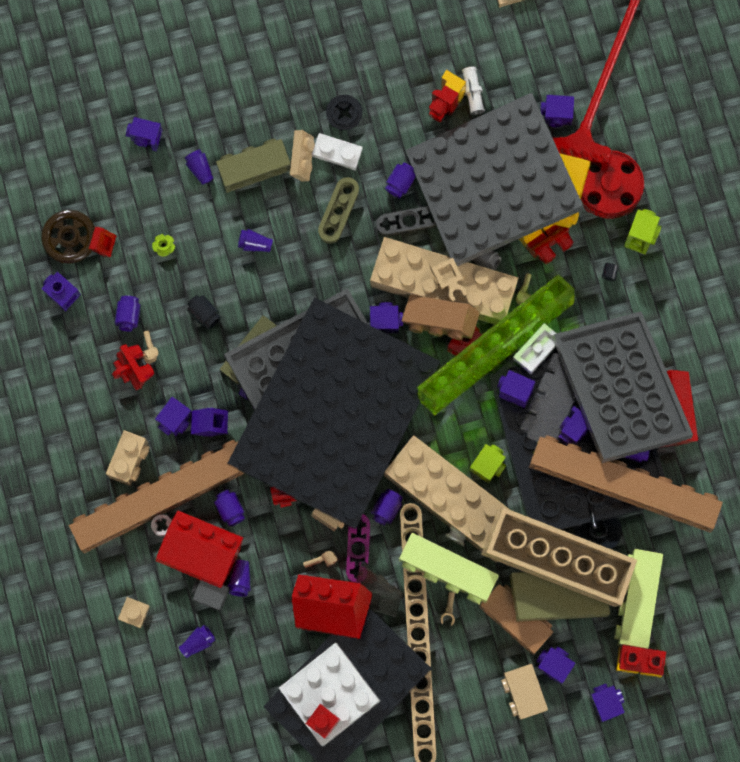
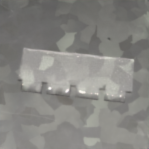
M553 353L547 369L555 374L545 372L538 387V390L545 393V396L535 393L528 409L531 413L536 414V417L526 414L520 427L521 431L528 433L527 438L536 442L539 441L540 437L545 438V436L558 438L561 431L559 427L567 417L576 397L560 356L556 353Z

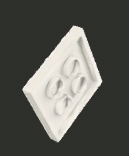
M334 643L279 687L304 723L308 721L319 704L324 705L341 719L327 739H324L306 725L321 746H325L380 702L379 698L337 643Z

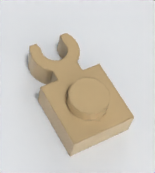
M453 258L431 268L441 290L449 289L448 297L450 301L455 302L453 293L456 291L461 292L463 298L466 297V289L458 284L463 281V277Z

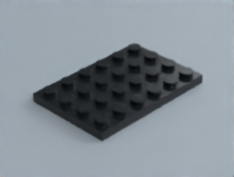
M370 607L368 608L360 639L331 634L294 675L334 643H337L379 698L380 702L325 746L320 745L280 689L263 706L318 762H345L432 670Z

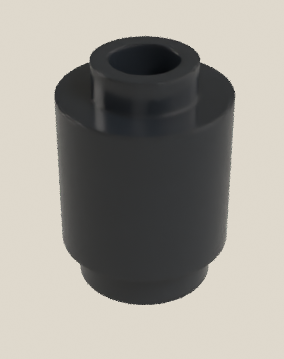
M198 295L194 296L187 304L189 306L187 312L202 327H206L208 330L213 328L221 319L219 310L204 295L200 297Z

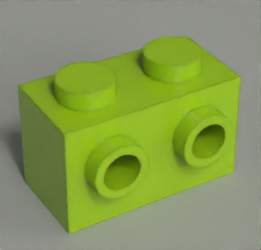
M647 209L638 210L624 247L646 255L650 244L655 245L662 227L658 225L660 217Z

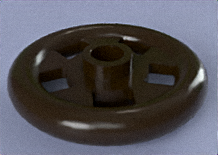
M76 210L59 211L52 215L43 226L41 234L43 248L55 261L66 264L79 262L92 252L89 246L95 226L91 219L82 212ZM73 219L74 225L64 226L63 220ZM84 226L87 235L81 237L78 228ZM53 228L60 229L57 238L50 237ZM68 234L73 235V239L70 241L65 240ZM80 242L84 247L75 253L72 248ZM58 244L67 248L63 254L55 249Z

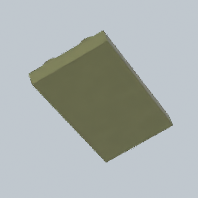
M526 572L511 573L509 575L517 622L608 617L610 615L609 605Z

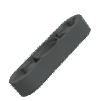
M429 206L383 214L377 219L376 229L381 236L391 237L433 229L437 225L436 222H431L430 219H423V225H420L418 214L422 213V218H425L431 212ZM408 215L413 216L416 219L415 225L412 227L405 226L403 224L404 217ZM395 218H399L401 229H397V224L391 225L388 231L380 226L383 225L385 220H388L389 224L396 223Z

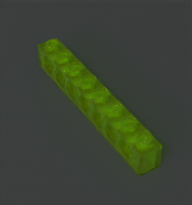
M559 274L556 275L417 387L420 402L435 416L527 342L544 323L548 325L573 305L574 288Z

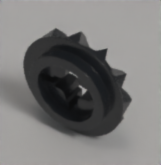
M350 95L334 97L326 108L327 120L332 127L340 131L351 130L356 125H359L363 115L360 102ZM349 108L350 110L348 111V114L350 118L344 116L343 118L339 119V109L345 111Z

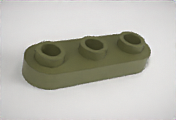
M346 177L338 181L321 220L318 232L320 239L325 243L332 244L340 239L359 194V185L352 178ZM345 188H350L352 192L350 194H345L343 190ZM342 209L343 213L341 215L335 214V210ZM332 229L334 230V234L332 236H328L326 234V231Z

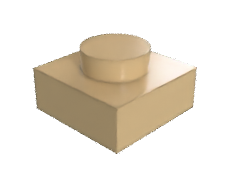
M127 597L118 620L142 628L150 606Z

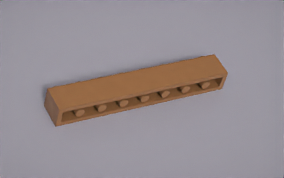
M551 436L539 438L529 468L710 533L713 531L723 503L718 501L717 496L710 493H704V495L696 493L695 489L688 485H681V487L674 485L672 480L659 476L658 479L649 476L650 473L640 468H636V470L629 469L627 464L618 460L602 463L598 453L591 452L588 454L582 452V448L574 444L565 446L558 443L559 440Z
M231 440L222 445L223 449L215 453L213 450L201 456V460L195 463L189 461L179 467L180 470L173 474L167 472L159 476V481L150 484V482L142 484L137 488L138 491L131 495L129 493L120 495L115 499L116 502L109 506L107 503L94 509L95 513L89 516L83 514L73 519L74 523L69 525L80 550L85 554L153 520L155 516L165 514L245 474L227 465L238 441Z

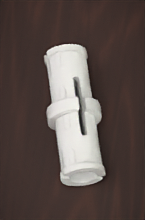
M467 67L462 70L464 81H466L465 96H468L471 115L485 112L481 96L483 90L482 86H479L477 69L475 67Z

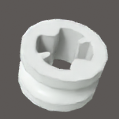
M164 514L155 516L151 522L153 532L160 537H165L167 530L157 531L159 528L157 522L159 520L163 522V519L167 520L166 525L169 527L172 521Z
M450 526L451 532L445 536L458 545L464 546L466 538L458 530Z

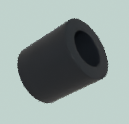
M605 263L601 278L607 281H616L619 266Z

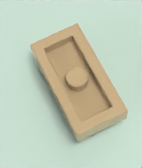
M303 130L294 131L290 175L302 182L310 181L312 152L315 147L314 137Z

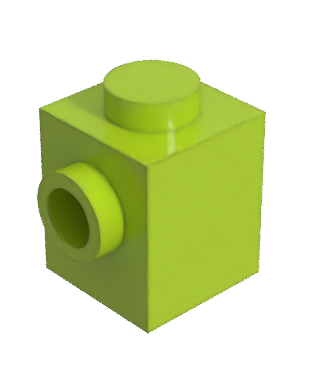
M486 444L471 465L469 471L489 484L495 475L499 477L507 466L503 463L506 458L503 455L504 452L493 444L491 447Z

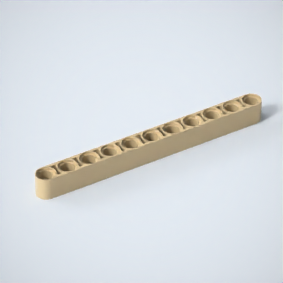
M411 503L403 506L400 512L402 552L407 543L405 538L408 534L414 533L423 538L421 509ZM414 510L418 517L414 521H408L404 517L405 512ZM403 568L407 644L416 653H423L426 656V663L431 667L426 579L423 577L424 573L415 570L413 573ZM412 581L420 582L422 585L421 591L417 593L411 592L408 588L409 583ZM415 604L420 605L423 608V614L419 617L412 616L409 611L411 606ZM416 628L422 629L425 633V637L421 641H415L411 637V632ZM430 671L424 677L428 682L427 687L422 690L415 687L410 692L415 762H421L418 758V753L423 749H428L432 753V760L430 762H435L436 760L432 675ZM421 700L429 704V711L425 714L418 713L415 708L416 703ZM420 725H427L430 728L431 734L428 738H420L417 735V728Z

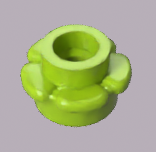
M160 234L156 236L155 242L152 243L153 251L162 257L171 254L175 249L174 239L170 235L164 236Z

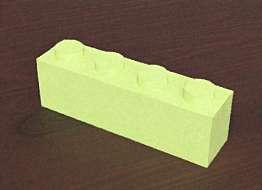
M411 533L399 558V562L403 563L401 567L413 573L415 570L424 573L423 577L433 583L439 580L446 584L445 588L456 594L461 591L468 595V600L479 605L481 601L487 602L499 577L498 574L414 533Z
M634 549L632 555L628 554V556L636 559L637 563L625 594V601L619 606L618 615L622 616L621 625H616L614 639L618 640L617 646L627 645L648 649L663 554Z

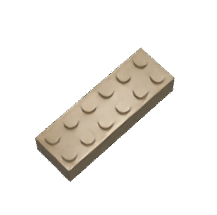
M384 237L370 279V287L405 298L415 295L450 301L448 297L449 289L441 290L431 268L451 258ZM469 262L458 266L463 277V281L458 284L466 289L467 295L463 298L461 292H454L455 302L473 306L480 312L478 320L504 327L518 277Z
M414 435L384 472V477L446 525L458 530L468 542L481 552L483 551L497 510L502 507L509 509Z
M504 507L496 512L481 554L613 607L622 605L637 560Z

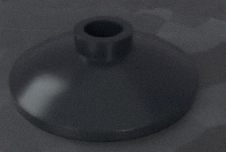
M617 517L596 522V529H593L592 524L574 528L575 536L611 550L618 545L622 537V526ZM599 532L601 536H596L593 533Z

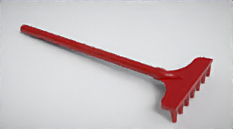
M630 0L580 128L574 134L567 137H552L560 154L591 162L610 164L612 158L611 149L595 143L591 135V127L640 0Z

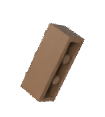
M410 295L402 322L409 326L410 331L421 334L422 331H427L431 335L442 337V334H445L456 340H462V337L472 339L480 312L466 303Z
M499 584L491 592L487 602H482L479 607L532 655L537 652L553 633L550 629L552 625L547 620L516 621L512 589L507 585L502 587Z

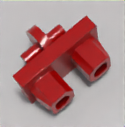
M125 344L120 346V351L116 353L118 360L113 363L116 370L112 373L114 379L121 377L124 383L131 381L135 390H139L146 381L153 377L154 371L149 364L141 367L138 366L136 361L144 356L139 345L127 347Z

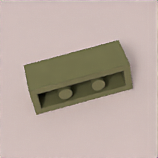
M270 139L265 141L262 146L256 148L250 146L243 149L242 153L236 155L227 154L222 156L219 161H216L226 193L286 173L291 168L282 139Z

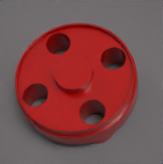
M612 151L610 164L590 163V165H597L600 171L594 173L588 170L580 199L587 212L606 219L619 218L631 213L640 202L644 191V177L636 161L625 153ZM629 166L633 172L626 174L621 170V167ZM595 196L599 199V203L591 204L587 198ZM627 197L632 201V204L624 205L620 199Z

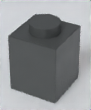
M200 580V582H195L191 594L194 595L193 600L221 612L229 594V588L226 586L219 588Z

